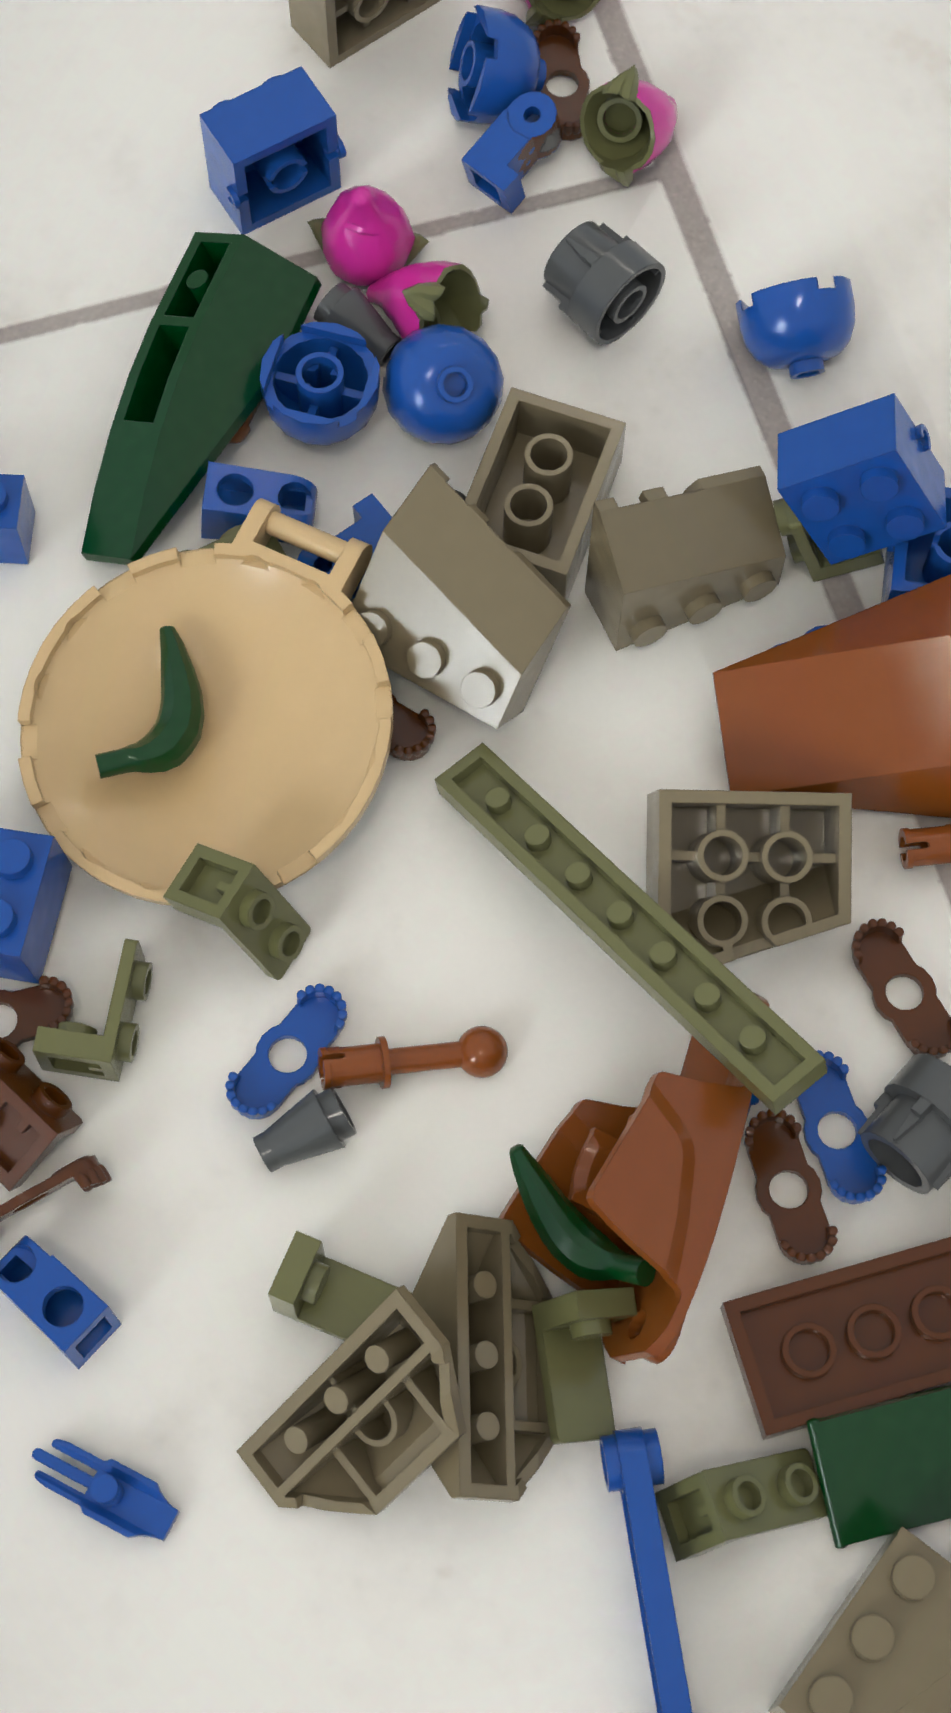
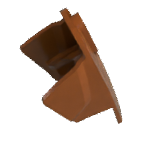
M756 994L768 1007L770 1006L764 997ZM691 1036L680 1076L667 1072H659L652 1075L645 1087L638 1107L620 1106L588 1099L577 1102L555 1128L536 1158V1161L569 1201L599 1231L607 1236L619 1249L628 1254L642 1257L656 1269L655 1279L652 1284L642 1287L616 1279L591 1281L578 1277L553 1257L542 1242L529 1218L518 1187L499 1215L500 1219L513 1220L521 1235L518 1241L532 1258L574 1289L634 1288L638 1315L611 1323L613 1334L602 1337L605 1350L610 1358L623 1364L626 1361L642 1358L653 1364H659L671 1354L677 1344L686 1313L698 1287L716 1235L734 1172L752 1097V1092L693 1036Z

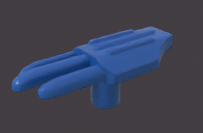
M60 1439L53 1440V1448L96 1470L97 1472L93 1477L41 1448H36L32 1452L34 1460L88 1489L83 1494L40 1470L34 1474L38 1482L80 1505L83 1514L127 1538L142 1536L165 1541L180 1513L163 1496L157 1482L113 1459L103 1461L70 1442Z

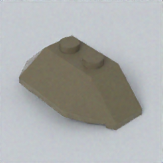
M458 1212L447 1216L412 1293V1296L450 1343L467 1432L431 1466L453 1499L511 1503L521 1499L527 1489V1482L540 1468L554 1445L550 1438L531 1307L553 1297L535 1262L518 1241L521 1235L513 1220Z
M405 1285L396 1288L236 1452L278 1507L298 1509L301 1506L332 1512L379 1514L467 1432L449 1341Z

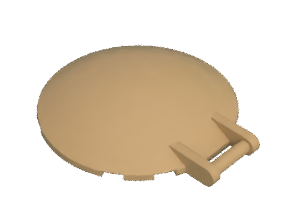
M260 498L252 506L232 543H214V548H202L178 552L177 548L174 547L150 554L127 564L130 570L110 580L98 590L95 586L91 587L67 609L40 646L23 687L17 720L21 725V758H18L23 785L31 806L36 810L50 836L55 837L63 852L77 866L94 879L116 891L136 899L171 906L163 896L197 843L255 864L273 886L278 889L305 874L324 860L347 837L363 816L379 786L388 760L393 733V698L386 663L374 634H372L365 620L350 601L370 563L373 551L372 545L356 538H351L347 542L282 514L279 505ZM271 536L333 562L335 565L331 573L328 574L266 547ZM163 626H173L185 645L203 694L205 717L201 739L192 754L182 765L166 772H130L100 779L95 754L121 749L138 742L146 736L156 723L161 703L159 629Z

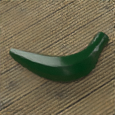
M163 626L159 629L161 703L156 723L146 736L138 742L121 749L95 754L100 779L130 772H166L182 765L192 754L201 739L205 717L203 694L185 645L173 626Z
M517 1144L510 1148L511 1165L522 1201L535 1230L554 1258L578 1277L591 1281L616 1279L642 1287L652 1284L656 1275V1269L642 1257L628 1254L619 1249L607 1236L599 1231L569 1201L522 1144Z

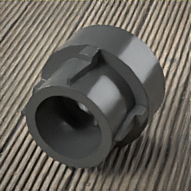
M588 221L569 232L554 249L545 266V283L542 286L560 302L559 309L598 344L607 345L621 338L647 313L662 289L666 271L659 261L627 235L622 238L606 224L602 223L598 226L595 222Z
M915 1054L885 1087L884 1093L874 1103L876 1110L859 1129L858 1134L861 1135L862 1144L868 1154L879 1166L884 1165L887 1168L886 1173L914 1192L928 1194L933 1187L939 1190L951 1177V1066L933 1056Z

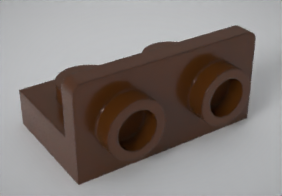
M0 1037V1183L10 1192L22 1186L59 1140L75 1133L83 1121L71 1109L72 1103L68 1096L55 1085L43 1082L24 1064L25 1057L23 1053L13 1043Z

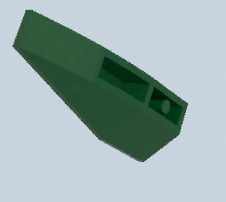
M195 232L148 326L128 375L110 429L93 493L81 551L86 560L127 565L141 559L206 474L208 462L216 461L263 398L260 386L262 358L273 340L284 334L285 340L290 335L300 332L301 325L304 324L322 285L315 275L244 234Z

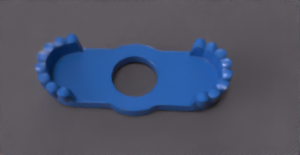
M319 983L316 984L315 988L312 985H308L305 991L299 990L297 992V1004L285 1019L262 1035L256 1046V1053L238 1074L236 1072L229 1073V1081L225 1084L226 1096L234 1110H237L242 1116L249 1119L269 1117L279 1109L297 1086L305 1084L314 1076L318 1069V1049L321 1047L329 1048L344 1029L345 1021L347 1020L346 1002L342 1000L339 991L334 992L332 986L325 987ZM295 1039L306 1048V1061L297 1071L291 1073L280 1072L270 1064L269 1052L278 1041Z
M818 1050L817 1052L826 1060L827 1073L796 1098L805 1122L803 1128L805 1143L811 1153L818 1158L832 1194L842 1202L862 1204L866 1201H871L875 1195L882 1191L883 1185L887 1181L886 1176H884L887 1168L884 1165L878 1166L862 1144L861 1135L858 1134L859 1129L867 1121V1118L863 1111L855 1105L847 1084L848 1065L842 1064V1058L839 1056L834 1057L832 1052L828 1051L824 1054L821 1050ZM829 1114H839L848 1118L855 1128L856 1135L853 1143L844 1149L828 1147L818 1135V1124L821 1119Z

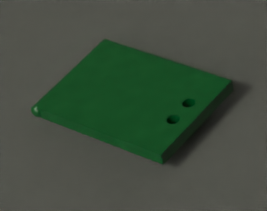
M951 1385L822 1418H810L806 1421L836 1548L843 1549L850 1544L892 1534L902 1526L905 1529H911L951 1518Z

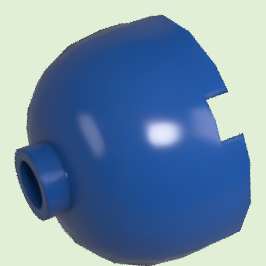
M475 5L474 8L477 13L467 12L464 15L455 36L449 69L459 71V91L448 87V101L451 114L457 121L473 124H492L504 109L506 110L513 100L521 94L530 91H542L546 80L547 65L544 59H540L537 39L526 23L515 14L502 9Z
M833 276L835 288L819 289L817 277L804 278L777 284L751 293L753 302L751 307L747 306L742 300H739L736 303V311L740 332L747 350L757 362L768 368L789 369L791 379L808 378L825 372L824 361L839 355L851 340L855 325V302L851 280L843 276Z
M313 321L301 325V332L292 334L285 340L284 334L273 340L261 362V393L271 419L286 435L308 445L329 446L348 440L368 424L378 404L380 365L377 357L375 356L374 358L373 353L366 347V340L357 331L338 323Z
M434 324L412 331L394 347L389 357L391 359L386 366V376L383 377L382 387L389 414L404 432L424 442L451 445L474 437L492 421L502 402L504 378L498 357L483 338L462 326Z

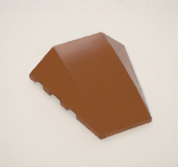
M951 574L712 673L729 791L852 793L853 809L951 818Z

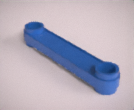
M641 1427L613 1430L611 1435L599 1436L601 1461L607 1491H620L657 1713H692L653 1487L654 1485L664 1484L665 1481L656 1428L642 1430Z

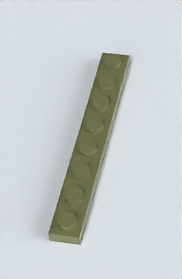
M481 743L434 779L439 794L775 1115L827 1073L826 1060L484 743Z

